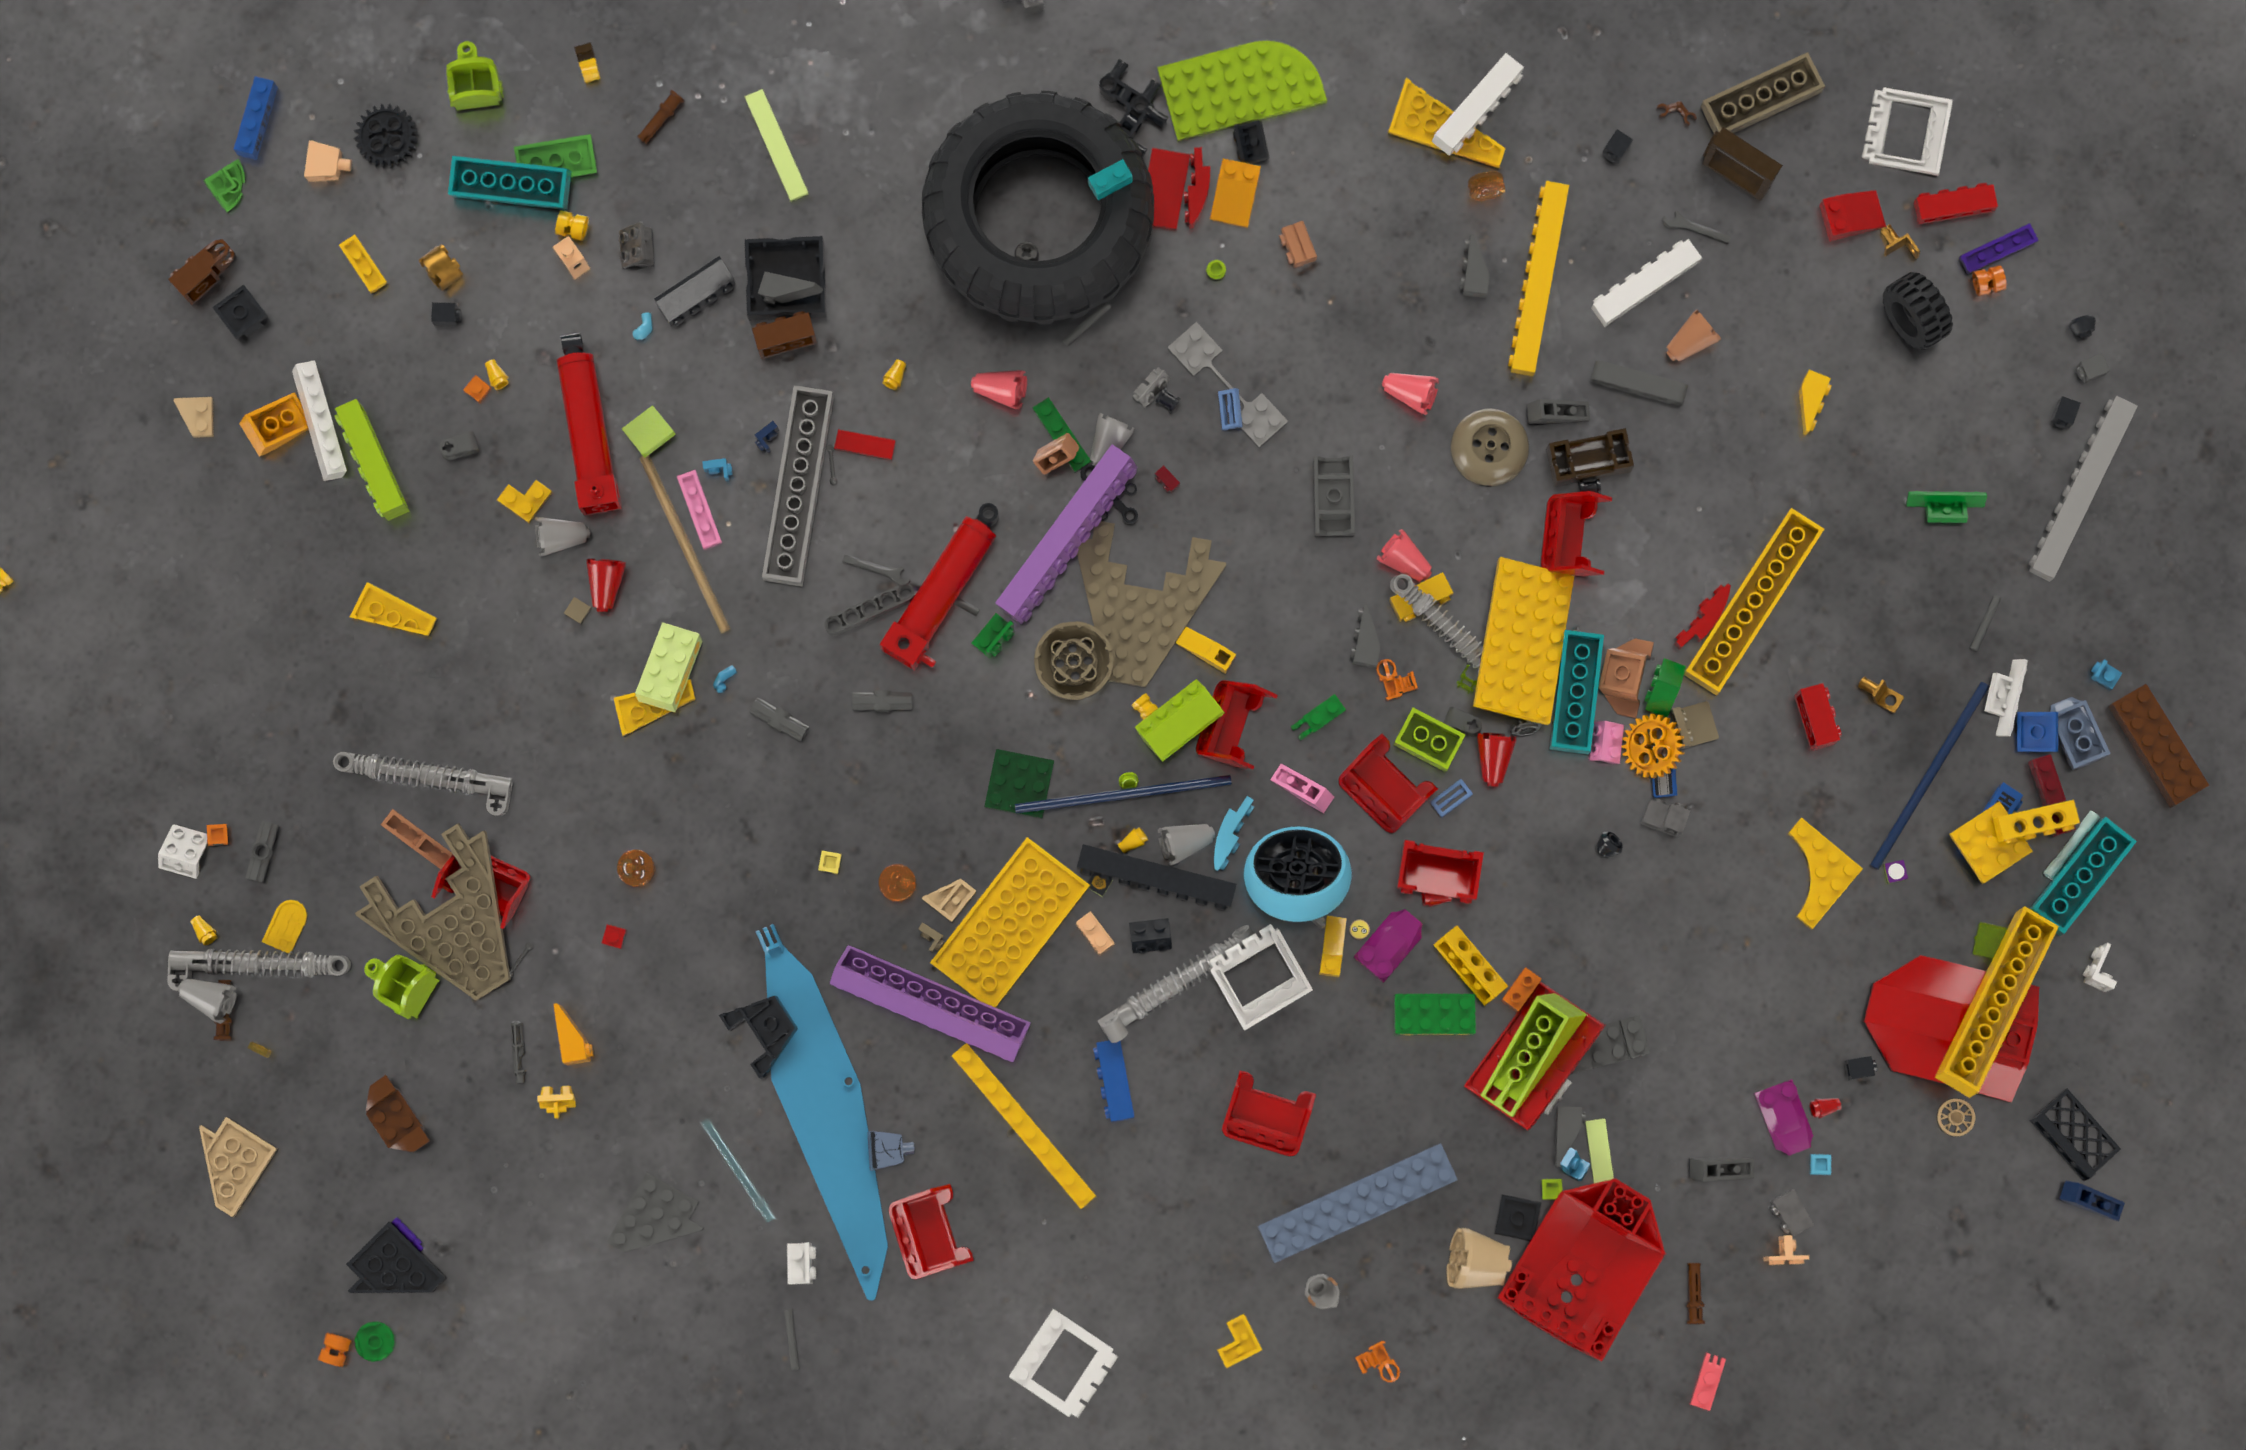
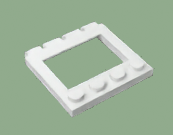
M1884 87L1882 91L1875 90L1872 104L1879 107H1871L1869 123L1876 124V126L1868 125L1865 141L1872 144H1864L1862 158L1868 159L1869 164L1938 176L1953 100ZM1892 101L1931 108L1921 161L1882 154Z
M1271 924L1259 931L1262 936L1260 939L1256 933L1242 941L1243 949L1238 943L1224 951L1227 955L1226 959H1224L1222 954H1219L1209 960L1212 965L1209 970L1244 1030L1313 990L1278 928L1274 930ZM1275 943L1293 977L1242 1007L1224 973Z
M1053 1309L1009 1377L1068 1417L1073 1414L1078 1418L1086 1407L1079 1402L1081 1398L1089 1402L1097 1390L1090 1384L1093 1381L1100 1385L1108 1373L1102 1366L1105 1365L1111 1369L1118 1357L1111 1353L1113 1348ZM1064 1328L1098 1351L1065 1402L1031 1379Z

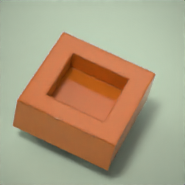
M475 375L463 390L480 403L492 388Z
M227 824L207 825L208 846L228 845Z

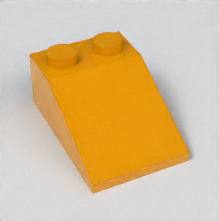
M1222 159L1210 220L1248 228L1261 166Z
M295 392L244 415L239 423L259 457L279 448L309 430L301 402Z
M554 1003L562 1063L573 1065L590 1062L591 1056H594L592 1044L588 1043L563 1006Z

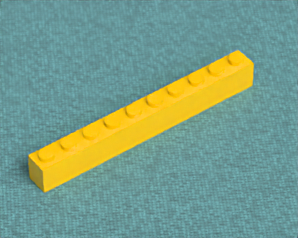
M1546 181L1545 186L1540 188L1539 198H1542L1541 205H1537L1535 216L1539 217L1538 224L1534 223L1532 235H1535L1534 243H1530L1528 253L1532 254L1531 261H1527L1525 272L1528 273V278L1523 280L1522 291H1525L1524 299L1520 298L1518 310H1522L1521 317L1516 318L1515 329H1518L1517 336H1513L1511 347L1515 348L1514 355H1510L1508 361L1511 373L1532 377L1535 374L1569 185Z
M967 1043L964 1044L952 1055L954 1060L1078 1207L1083 1209L1096 1195Z

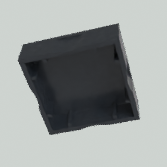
M823 236L794 237L790 239H745V267L747 270L746 304L749 321L775 320L779 317L790 318L793 317V314L801 311L809 312L810 318H827ZM765 272L814 282L823 288L822 293L786 303L775 302V304H770L763 301L764 298L758 294Z

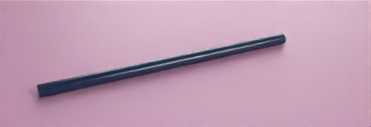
M1981 682L1886 837L1870 864L1874 869L1879 870L1986 694L1989 689V685Z
M1225 775L1015 804V812L1017 814L1232 784L1231 776Z

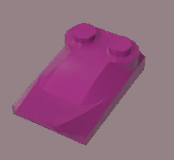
M1406 909L1391 912L1353 958L1384 983L1422 938L1421 930L1423 924Z
M1792 1079L1754 1093L1775 1149L1783 1151L1789 1156L1811 1148V1141L1814 1136L1798 1096L1797 1087Z

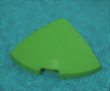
M239 159L203 180L226 212L230 211L242 196L241 189L242 183L245 182V176Z

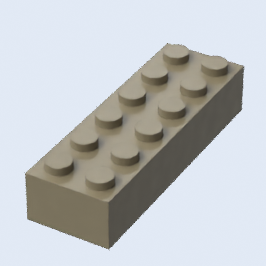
M1807 52L1703 100L1700 107L1713 133L1716 131L1720 132L1724 127L1734 134L1822 93L1825 85Z

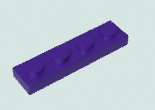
M2029 223L1961 255L1959 259L1967 274H1970L2037 243L2039 240Z

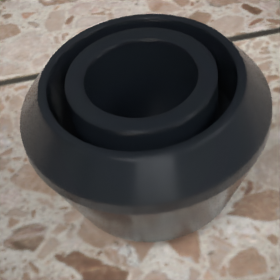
M2084 315L2073 319L2069 327L2076 336H2080L2081 339L2092 336V332L2095 331L2096 319L2092 315Z
M1603 832L1597 842V850L1604 857H1612L1622 852L1623 844L1618 836L1612 832Z

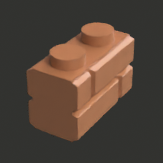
M1303 221L1281 229L1279 239L1282 246L1286 245L1288 253H1286L1289 264L1293 263L1294 268L1317 260L1316 252Z
M1066 433L1038 449L1033 462L1045 475L1074 459L1079 446L1071 435Z

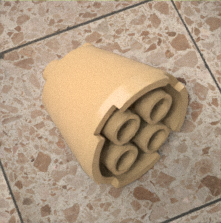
M1458 1228L1453 1235L1449 1248L1452 1251L1450 1254V1264H1447L1448 1285L1458 1289L1503 1286L1505 1284L1506 1272H1510L1512 1261L1508 1260L1510 1246L1499 1243L1471 1229Z

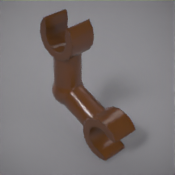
M1681 101L1669 105L1659 104L1656 108H1664L1666 110L1665 113L1659 115L1661 118L1665 117L1669 112L1678 110L1684 117L1683 121L1687 126L1690 125L1689 121H1687L1688 116L1693 117L1695 121L1697 119V116L1693 112H1689Z

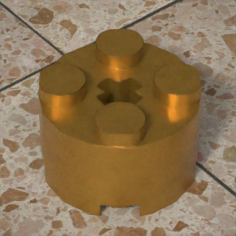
M441 244L421 257L419 263L422 267H427L428 277L437 288L443 291L460 279L463 273L459 269L460 265L454 258L450 259L448 256L449 252Z

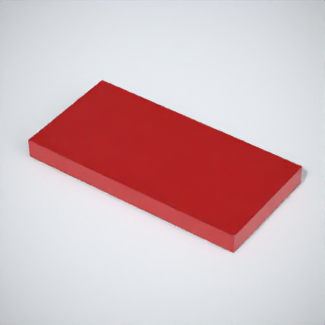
M1152 148L1148 171L1152 178L1154 194L1153 227L1177 231L1190 154Z

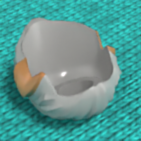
M1318 1274L1308 1278L1305 1296L1312 1306L1319 1309L1336 1308L1339 1302L1340 1290L1337 1286L1338 1283L1332 1277Z

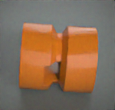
M2000 265L1990 267L1988 271L1982 269L1972 273L1973 286L1978 296L1990 294L1991 290L1999 292L2007 288L2005 273Z
M327 1332L323 1342L325 1348L321 1349L318 1360L343 1367L346 1359L344 1353L349 1350L352 1340ZM330 1349L338 1350V1355L331 1354Z

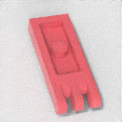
M1706 1352L1690 1405L1710 1411L1726 1359L1721 1358L1718 1365L1716 1364L1718 1356L1714 1355L1712 1362H1709L1711 1354Z

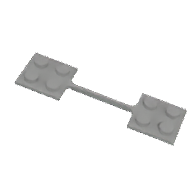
M1197 322L1167 347L1193 376L1202 368L1209 367L1229 389H1233L1212 365V360L1223 350ZM1263 393L1252 402H1246L1239 395L1240 401L1244 405L1241 411L1243 426L1241 428L1260 447L1288 421Z

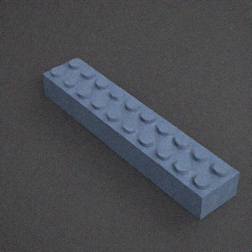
M1440 1143L1258 1226V1229L1273 1262L1276 1263L1458 1179Z

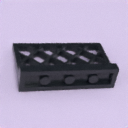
M2068 1088L2030 1120L2083 1181L2091 1179L2104 1164L2121 1150ZM2065 1095L2071 1101V1108L2061 1107V1099ZM2049 1110H2057V1121H2051L2045 1114ZM2061 1111L2071 1112V1122L2061 1121ZM2075 1112H2081L2084 1115V1123H2075ZM2061 1125L2071 1126V1136H2064L2061 1133ZM2075 1126L2084 1127V1137H2075ZM2088 1127L2095 1128L2098 1131V1139L2088 1138ZM2075 1140L2084 1141V1151L2076 1150L2074 1147ZM2088 1141L2098 1142V1153L2088 1152ZM2102 1142L2109 1143L2114 1150L2109 1154L2102 1153ZM2088 1155L2098 1156V1164L2094 1168L2088 1163Z

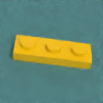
M356 235L339 244L371 294L388 284Z

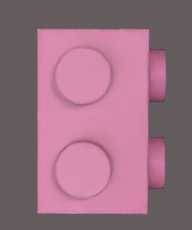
M1595 721L1589 760L1620 764L1624 725L1609 721Z

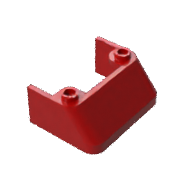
M1592 491L1552 495L1547 503L1541 567L1548 569L1550 572L1575 576L1604 575L1603 570L1591 567L1590 559L1581 556L1585 519H1590L1596 514L1599 502H1610L1612 497Z
M1227 680L1220 681L1216 685L1212 697L1225 714L1200 732L1196 752L1204 757L1234 767L1253 770L1254 765L1244 761L1245 752L1237 746L1249 710H1258L1263 704L1264 697L1277 699L1278 695L1255 684Z
M454 854L438 872L431 896L434 899L442 889L454 893L446 880L447 877L462 868ZM491 856L500 915L503 916L500 928L504 929L514 916L529 884L530 875L522 869Z

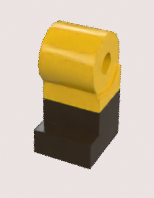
M591 42L575 46L574 49L585 83L599 80L600 74Z

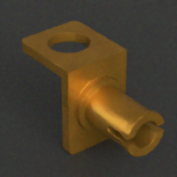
M1891 224L1887 225V229L1886 227L1881 229V234L1889 243L1884 251L1886 256L1906 245L1915 259L1919 258L1920 250L1908 233L1899 237Z
M1864 676L1858 687L1872 694L1875 704L1892 713L1897 711L1904 700V696L1888 688L1883 679L1877 684ZM1888 696H1895L1897 702L1895 705L1889 706L1885 703Z

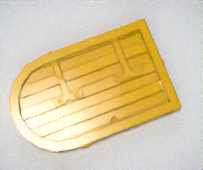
M296 900L282 902L276 909L261 942L275 949L285 951L288 954L293 951L307 920V911L304 905Z

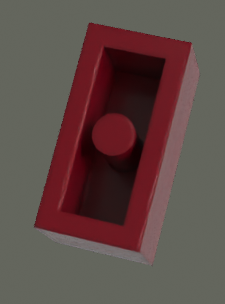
M1164 465L1155 472V480L1158 483L1161 482L1167 492L1172 493L1180 486V482Z

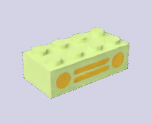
M662 622L635 692L639 702L676 712L702 644L699 633Z

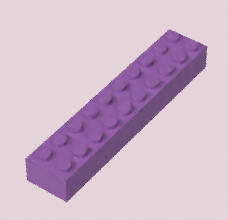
M1113 444L1109 447L996 601V605L1005 614L1021 625L1024 621L1027 622L1030 619L1032 610L1035 606L1041 604L1045 592L1054 586L1057 576L1066 570L1070 558H1074L1077 555L1079 546L1082 542L1085 543L1088 540L1092 528L1099 525L1102 520L1101 516L1112 507L1115 497L1124 491L1128 479H1132L1135 476L1137 465L1129 455Z
M850 945L846 947L836 964L829 983L838 989L845 990L857 997L885 1007L894 1013H899L913 1021L920 1022L932 1029L941 1031L948 1036L955 1037L967 1044L976 1046L1011 1062H1014L1031 1024L1028 1021Z

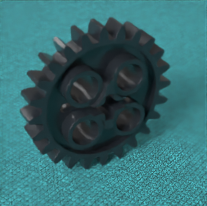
M381 104L380 110L373 106L374 112L371 113L369 110H366L368 116L361 115L360 117L363 122L356 123L360 127V129L354 130L359 135L354 137V140L360 142L356 147L357 149H362L360 154L362 156L366 155L365 159L367 161L372 159L373 165H376L378 161L381 167L384 166L385 162L391 167L392 161L399 165L398 159L401 158L403 161H406L404 155L411 156L412 154L409 149H416L412 143L418 141L417 137L413 136L418 134L417 129H413L416 124L415 122H410L412 117L411 115L406 116V110L400 112L399 106H396L394 110L391 104L388 105L387 109ZM399 122L398 127L390 128L391 123ZM374 124H379L380 127L378 130H371V127ZM388 132L387 138L384 139L385 133ZM396 140H400V141H401L400 146H398V147H393V146H392V144H393L394 141H396ZM382 143L380 149H373L374 144Z

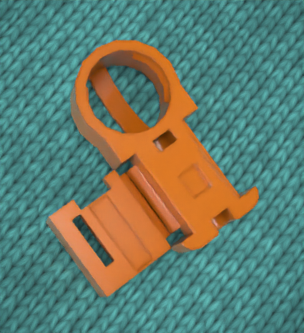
M1383 659L1378 663L1376 673L1379 676L1380 682H1384L1388 696L1385 697L1386 701L1400 698L1403 693L1418 689L1413 671L1407 673L1408 676L1401 678V675H1397L1396 665L1392 660ZM1382 663L1386 676L1381 675L1379 672V667ZM1387 663H1390L1393 667L1392 675H1390ZM1409 676H1411L1413 686H1411Z
M1380 1341L1370 1346L1369 1350L1372 1349V1352L1369 1353L1367 1351L1355 1357L1362 1374L1368 1372V1368L1372 1366L1376 1368L1377 1365H1380L1377 1368L1380 1377L1384 1381L1394 1382L1400 1376L1399 1367L1394 1359L1390 1360L1383 1345L1386 1343L1385 1341ZM1389 1364H1392V1365L1396 1368V1370H1397V1376H1396V1378L1394 1377V1374H1393V1372H1392V1370H1391ZM1384 1366L1386 1367L1391 1380H1387L1383 1376L1382 1369L1384 1368Z

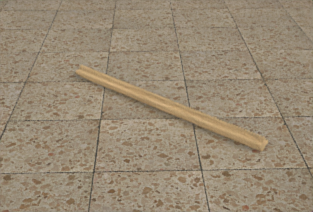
M649 455L645 458L642 456L640 458L641 464L645 468L644 470L650 479L651 485L656 492L683 553H685L684 556L688 564H690L692 573L695 575L694 577L722 634L731 628H728L730 626H727V621L725 622L726 619L722 615V610L720 611L721 608L717 604V599L715 600L716 597L712 593L713 590L712 588L710 589L709 582H706L708 581L705 578L706 575H704V571H701L703 570L700 569L702 567H699L701 564L697 562L699 561L696 560L698 558H695L697 556H694L695 553L692 551L694 549H691L693 547L689 545L690 542L686 538L687 536H685L687 534H684L685 531L681 527V523H679L678 516L676 517L677 514L673 510V505L671 506L672 503H670L669 496L665 492L663 484H661L662 481L660 482L659 475H656L658 473H655L657 472L655 471V466L651 464L653 463L650 462L652 460H649L651 458H648Z

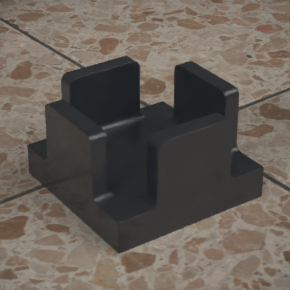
M244 284L212 307L236 340L244 334L249 337L263 326L261 321L268 317Z

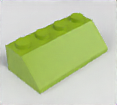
M1195 679L1136 725L1135 729L1142 740L1163 762L1225 713L1208 690Z

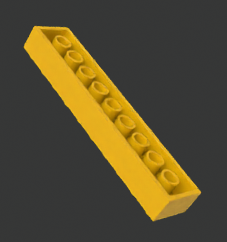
M1793 508L1787 512L1684 672L1686 677L1716 696L1718 695L1819 539L1824 528Z
M2026 906L2015 913L1935 1078L1969 1098L1979 1092L2059 926Z

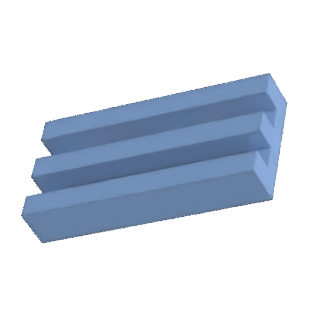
M1233 388L1218 391L1222 430L1226 431L1243 427L1239 389ZM1226 394H1227V401H1228L1227 408H1228V413H1229L1230 424H1228V420H1227L1226 401H1225V395H1226Z
M1460 779L1429 803L1439 816L1443 818L1472 796L1473 793L1464 781ZM1457 786H1462L1460 790L1437 806V801ZM1464 791L1467 792L1466 795H1464L1461 799H1459L1445 811H1441V808H1443L1445 805H1447L1461 793H1463Z

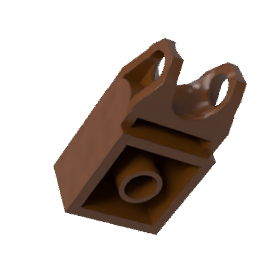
M223 239L215 240L195 256H190L185 261L184 266L180 269L177 268L171 273L168 280L193 305L221 280L218 276L233 262L235 252ZM218 244H223V245H224V246H221V247L217 248L216 250H214L216 245H218ZM230 252V258L228 260H224Z

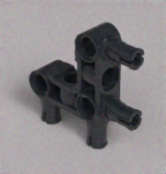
M1118 59L1112 71L1106 73L1100 79L1099 91L1107 100L1112 103L1115 102L1126 109V113L1119 123L1129 137L1134 139L1135 134L1145 119L1149 118L1163 127L1168 120V116L1154 109L1155 106H1153L1152 99L1161 88V85L1158 82L1155 84V80L1151 79L1143 93L1131 88L1120 81L1121 76L1129 65L1126 62L1122 63L1123 61ZM1110 83L1113 85V88L1106 90L1103 88V85ZM1139 103H1142L1146 106V108L1144 110H1138L1135 106ZM1137 143L1142 152V157H1144L1143 154L1147 152L1148 148Z

